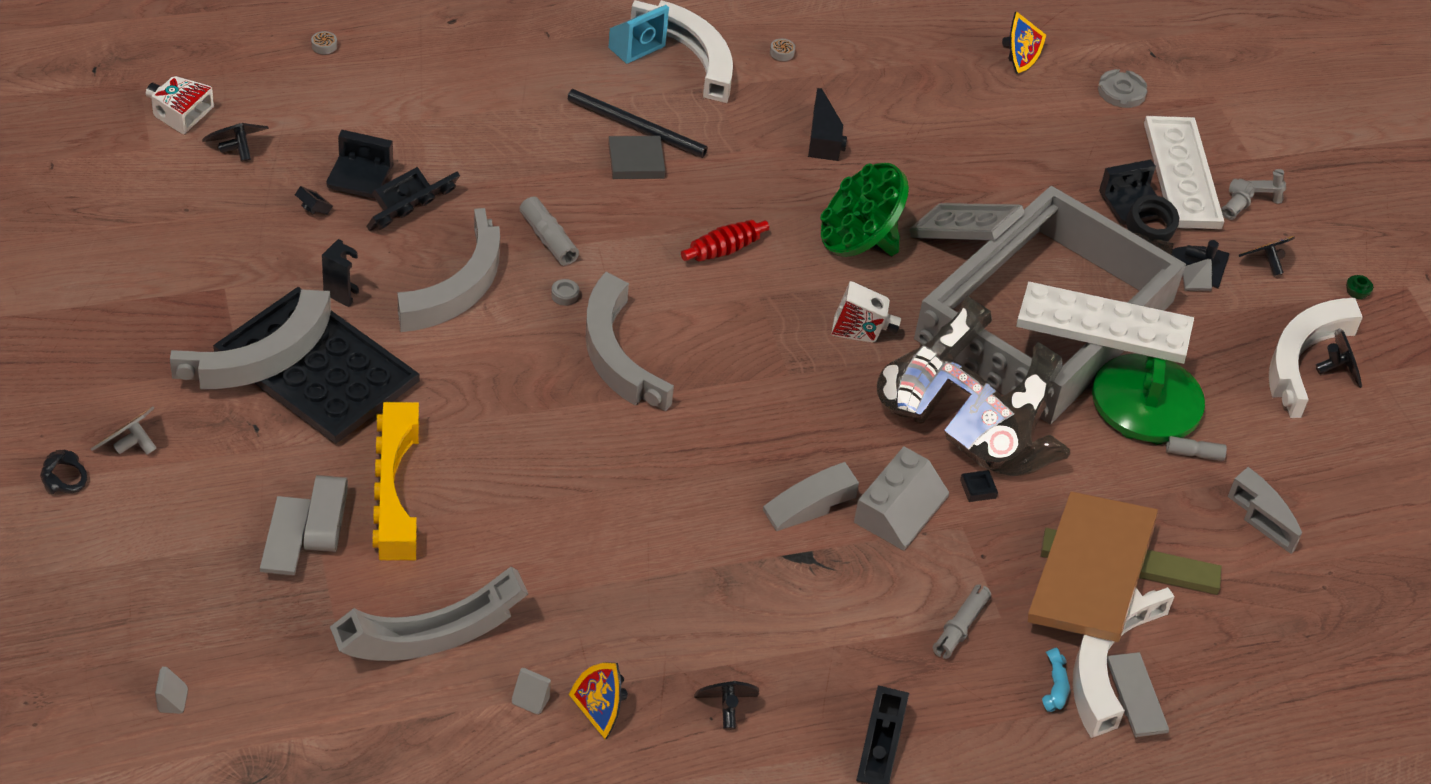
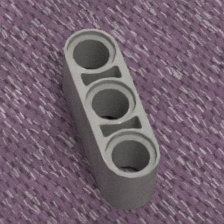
M316 475L305 527V550L337 551L347 498L348 478Z

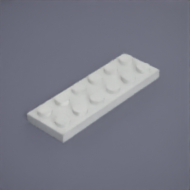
M1146 116L1144 126L1154 164L1156 165L1162 195L1175 206L1180 217L1177 228L1222 229L1224 218L1195 118Z
M1028 281L1016 327L1184 364L1194 317Z

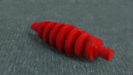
M747 220L718 227L716 230H712L699 239L692 241L690 248L681 251V257L684 261L695 258L696 261L700 262L706 259L709 260L733 254L735 251H739L752 242L759 240L760 233L769 230V223L766 220L756 223L754 220Z

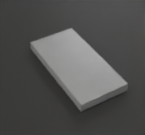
M939 203L915 223L909 231L912 238L995 240L1025 212L1020 204Z

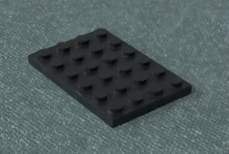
M300 287L295 288L213 345L214 352L248 346L274 333L294 312L302 289ZM331 310L326 329L310 352L288 369L262 381L255 382V384L333 443L337 444L383 409V402H393L420 381V374Z

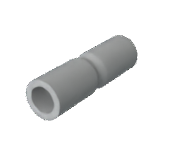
M1173 436L1169 437V442L1166 444V453L1197 456L1198 458L1224 461L1227 451L1225 444L1205 441L1197 442L1192 439Z

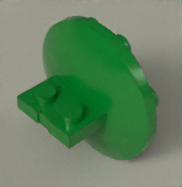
M868 163L852 177L844 178L840 184V189L820 216L822 220L821 239L824 246L839 257L858 255L875 244L891 257L899 253L900 235L898 232V221L905 207L909 192L906 175L891 163H878L874 165Z
M1138 353L1121 355L1105 363L1098 371L1093 383L1092 396L1097 411L1108 424L1129 439L1135 438L1154 444H1163L1164 442H1169L1170 436L1183 438L1196 429L1204 413L1205 398L1199 383L1186 369L1173 361Z

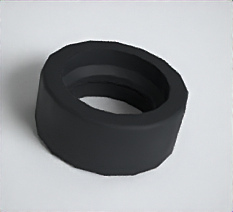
M1144 195L1138 198L1132 205L1127 215L1126 225L1130 232L1155 246H1161L1167 243L1174 235L1179 225L1180 217L1175 206L1164 197ZM1151 212L1157 214L1164 220L1167 228L1155 229L1149 227L1140 219L1139 213Z

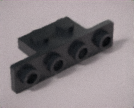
M416 167L376 188L372 195L384 211L373 216L366 227L369 231L376 227L381 230L391 224L393 218L397 216L403 218L409 215L414 210L413 207L419 204L426 206L436 198L435 195L441 192L443 195L448 194L456 188L455 183L459 179L460 174L456 171L430 185L419 168Z

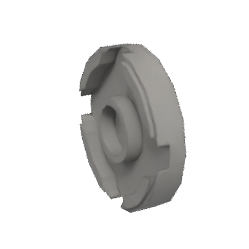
M1114 69L1105 72L1101 76L1098 92L1106 102L1114 106L1132 108L1139 106L1145 101L1147 84L1141 76L1132 71L1126 70V73L1120 72V69Z

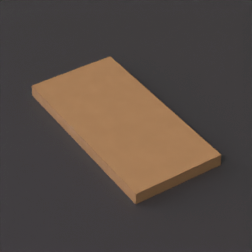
M1070 492L1028 613V622L1120 642L1157 520L1158 509Z

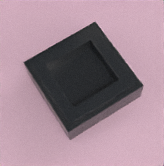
M989 470L961 474L960 481L968 502L997 498L998 490Z

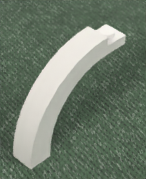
M634 0L631 9V19L664 5L669 7L667 36L686 45L702 62L706 71L703 97L727 103L730 96L733 61L727 43L720 33L706 20L678 5L661 0L659 5L656 6Z
M1355 298L1336 299L1312 306L1298 314L1284 329L1270 363L1269 385L1272 397H1282L1283 406L1287 407L1290 418H1301L1309 400L1299 372V356L1310 346L1322 340L1334 338L1335 330L1339 328L1345 332L1346 336H1355L1363 318Z
M1167 587L1159 591L1153 590L1142 596L1136 588L1122 635L1138 625L1168 615L1175 597L1170 589ZM1084 635L1073 670V692L1082 723L1090 737L1093 738L1117 729L1125 710L1114 694L1107 671V653L1114 644V641Z

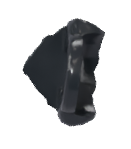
M65 449L56 450L50 453L43 463L40 477L48 494H54L57 491L76 493L84 488L87 482V472L84 466L79 463V456L76 453ZM59 464L74 466L79 470L81 479L77 484L67 485L53 474L52 471Z

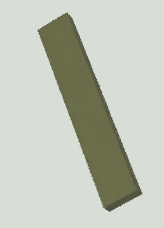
M1045 528L1041 557L1048 558L1057 530ZM1147 550L1139 578L1218 595L1222 566Z

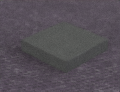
M609 136L608 146L612 179H665V165L660 136Z

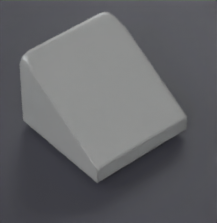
M162 667L159 671L155 691L157 709L161 713H183L188 687L168 667Z
M521 668L512 696V704L539 715L550 699L551 680L531 670Z

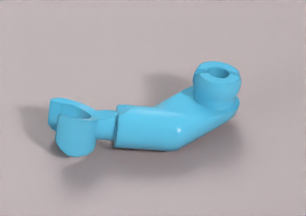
M1058 648L1046 651L1053 667L1052 678L1054 682L1051 694L1045 695L1042 698L1044 707L1048 712H1053L1056 709L1061 710L1066 704L1070 693L1067 671L1062 666L1067 663V660L1060 654Z

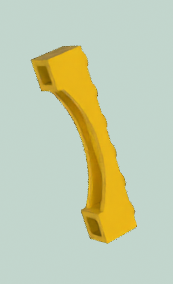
M383 402V414H377V432H382V436H376V454H381V459H375V477H381V480L374 484V500H380V506H374L373 523L379 524V530H373V548H379V560H416V517H410L402 507L395 490L394 480L399 463L412 444H419V402Z

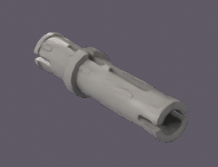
M981 585L974 586L954 618L946 622L943 627L944 632L932 647L937 656L941 657L944 650H946L943 659H948L958 643L966 639L968 635L967 630L992 596L986 586L983 587L980 593L978 592L981 589Z

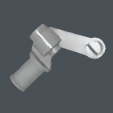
M1282 169L1274 170L1273 180L1246 181L1244 179H1234L1229 187L1232 199L1221 208L1223 217L1228 220H1234L1242 209L1250 206V198L1253 197L1255 192L1273 193L1272 201L1276 204L1282 203L1283 192L1286 190L1284 171Z

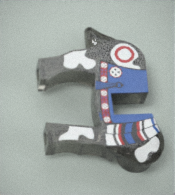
M967 296L962 302L957 315L948 324L941 327L934 338L920 348L885 366L877 381L879 400L884 407L901 417H914L915 422L924 423L950 387L955 384L971 396L944 430L945 436L949 442L980 466L1002 475L1021 476L1034 473L1049 464L1067 459L1071 453L1070 449L1053 436H1044L1033 442L1035 427L1047 406L1051 386L1063 367L1062 357L1037 342L1033 347L1032 362L1026 377L1014 390L1001 396L981 376L953 360L992 322L991 311Z

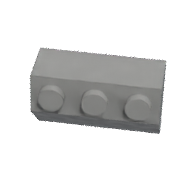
M904 446L858 500L854 523L905 551L948 498L949 491L931 462Z

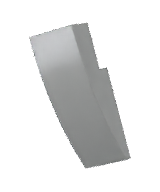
M846 462L822 470L793 485L764 505L763 511L774 529L779 531L829 514L830 506L856 498L859 482Z
M1247 467L1234 479L1228 497L1247 511L1244 518L1245 521L1292 554L1302 535L1296 518L1279 494L1261 476Z

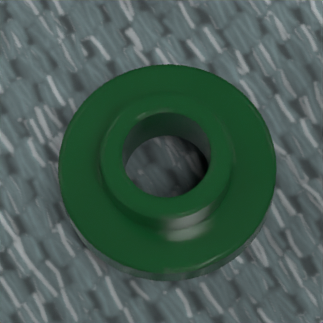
M1353 275L1348 278L1346 283L1348 294L1355 299H1365L1372 293L1374 288L1373 283L1363 275Z

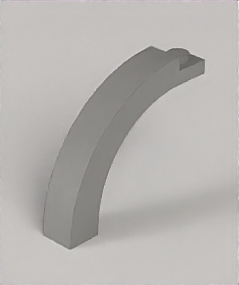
M485 208L474 209V232L477 245L472 257L459 272L449 279L428 288L397 292L400 332L429 328L455 318L477 303L487 292L499 266L500 228L499 226L493 227L492 219H487Z
M605 272L593 288L587 307L585 340L590 360L603 381L623 399L635 406L643 399L650 405L666 412L672 405L674 385L638 366L621 349L615 338L612 325L620 310L627 303L629 283Z
M301 290L299 302L290 318L274 333L248 346L218 352L171 350L170 365L172 379L199 380L200 389H223L262 381L288 369L310 352L324 333L331 313L330 291Z
M509 567L474 594L445 608L409 617H380L353 608L331 625L330 629L339 652L349 656L376 661L419 658L455 648L499 626L512 617L509 609L528 595V591L518 570Z

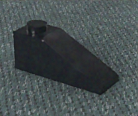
M817 88L808 157L839 161L840 151H845L847 136H842L844 125L822 88Z
M877 686L856 781L867 784H889L909 697L908 692Z

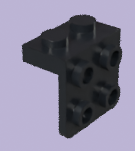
M341 130L338 135L339 157L326 181V185L329 189L375 198L372 195L373 191L384 185L393 166V141Z
M1151 159L1105 168L1099 192L1123 225H1126L1127 215L1138 198L1144 195H1157L1150 186L1156 168ZM1151 212L1139 213L1142 221L1161 218Z

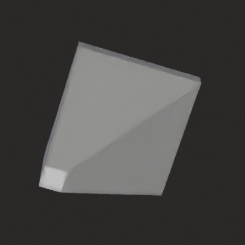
M1211 259L1185 266L1182 275L1184 291H1211Z

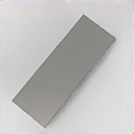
M277 496L260 565V572L295 576L311 499Z
M1140 652L1107 656V663L1119 693L1120 704L1123 705L1124 714L1128 717L1134 736L1141 737L1168 733L1169 727Z

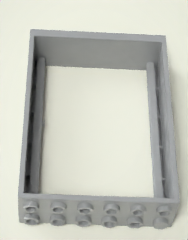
M1050 186L1024 209L1025 214L997 239L989 240L922 300L914 339L923 346L932 349L944 359L959 364L965 372L983 383H987L1010 400H1012V396L1016 392L1025 393V381L1030 376L1037 375L1046 383L1044 397L1039 402L1036 410L1031 403H1027L1022 407L1050 425L1094 382L1100 368L1111 359L1120 356L1124 350L1087 342L1055 373L967 318L966 325L970 329L952 347L942 343L941 337L952 334L954 331L951 324L959 316V313L954 311V309L1039 231L1138 289L1139 292L1127 302L1130 304L1165 311L1174 302L1186 263L1053 186Z

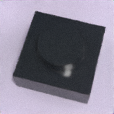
M300 186L295 193V196L303 202L301 206L310 213L315 214L318 211L328 215L333 207L319 193Z

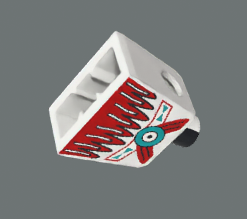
M177 76L171 77L162 86L152 82L146 89V96L152 99L154 116L181 134L188 132L214 107L211 86Z
M850 281L834 315L831 335L873 343L876 342L881 330L896 334L901 318L888 314L890 302L888 297Z

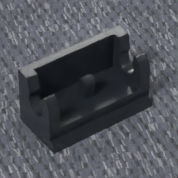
M338 239L322 254L323 291H330L331 299L350 307L353 304L351 291L354 294H359V288L350 282L352 263L347 260L346 255L357 259L358 253L354 248L343 244V241Z

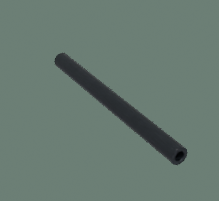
M571 89L568 94V101L650 136H660L662 141L701 158L707 153L708 146L592 96L575 89Z

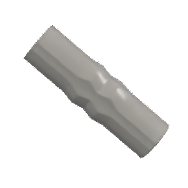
M530 197L524 200L520 205V212L531 225L535 234L540 237L542 243L548 247L561 265L573 263L579 256V250L567 236L563 227L558 224L556 218L549 213L537 197Z

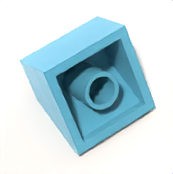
M667 5L658 7L610 28L608 48L628 64L665 47L669 7Z

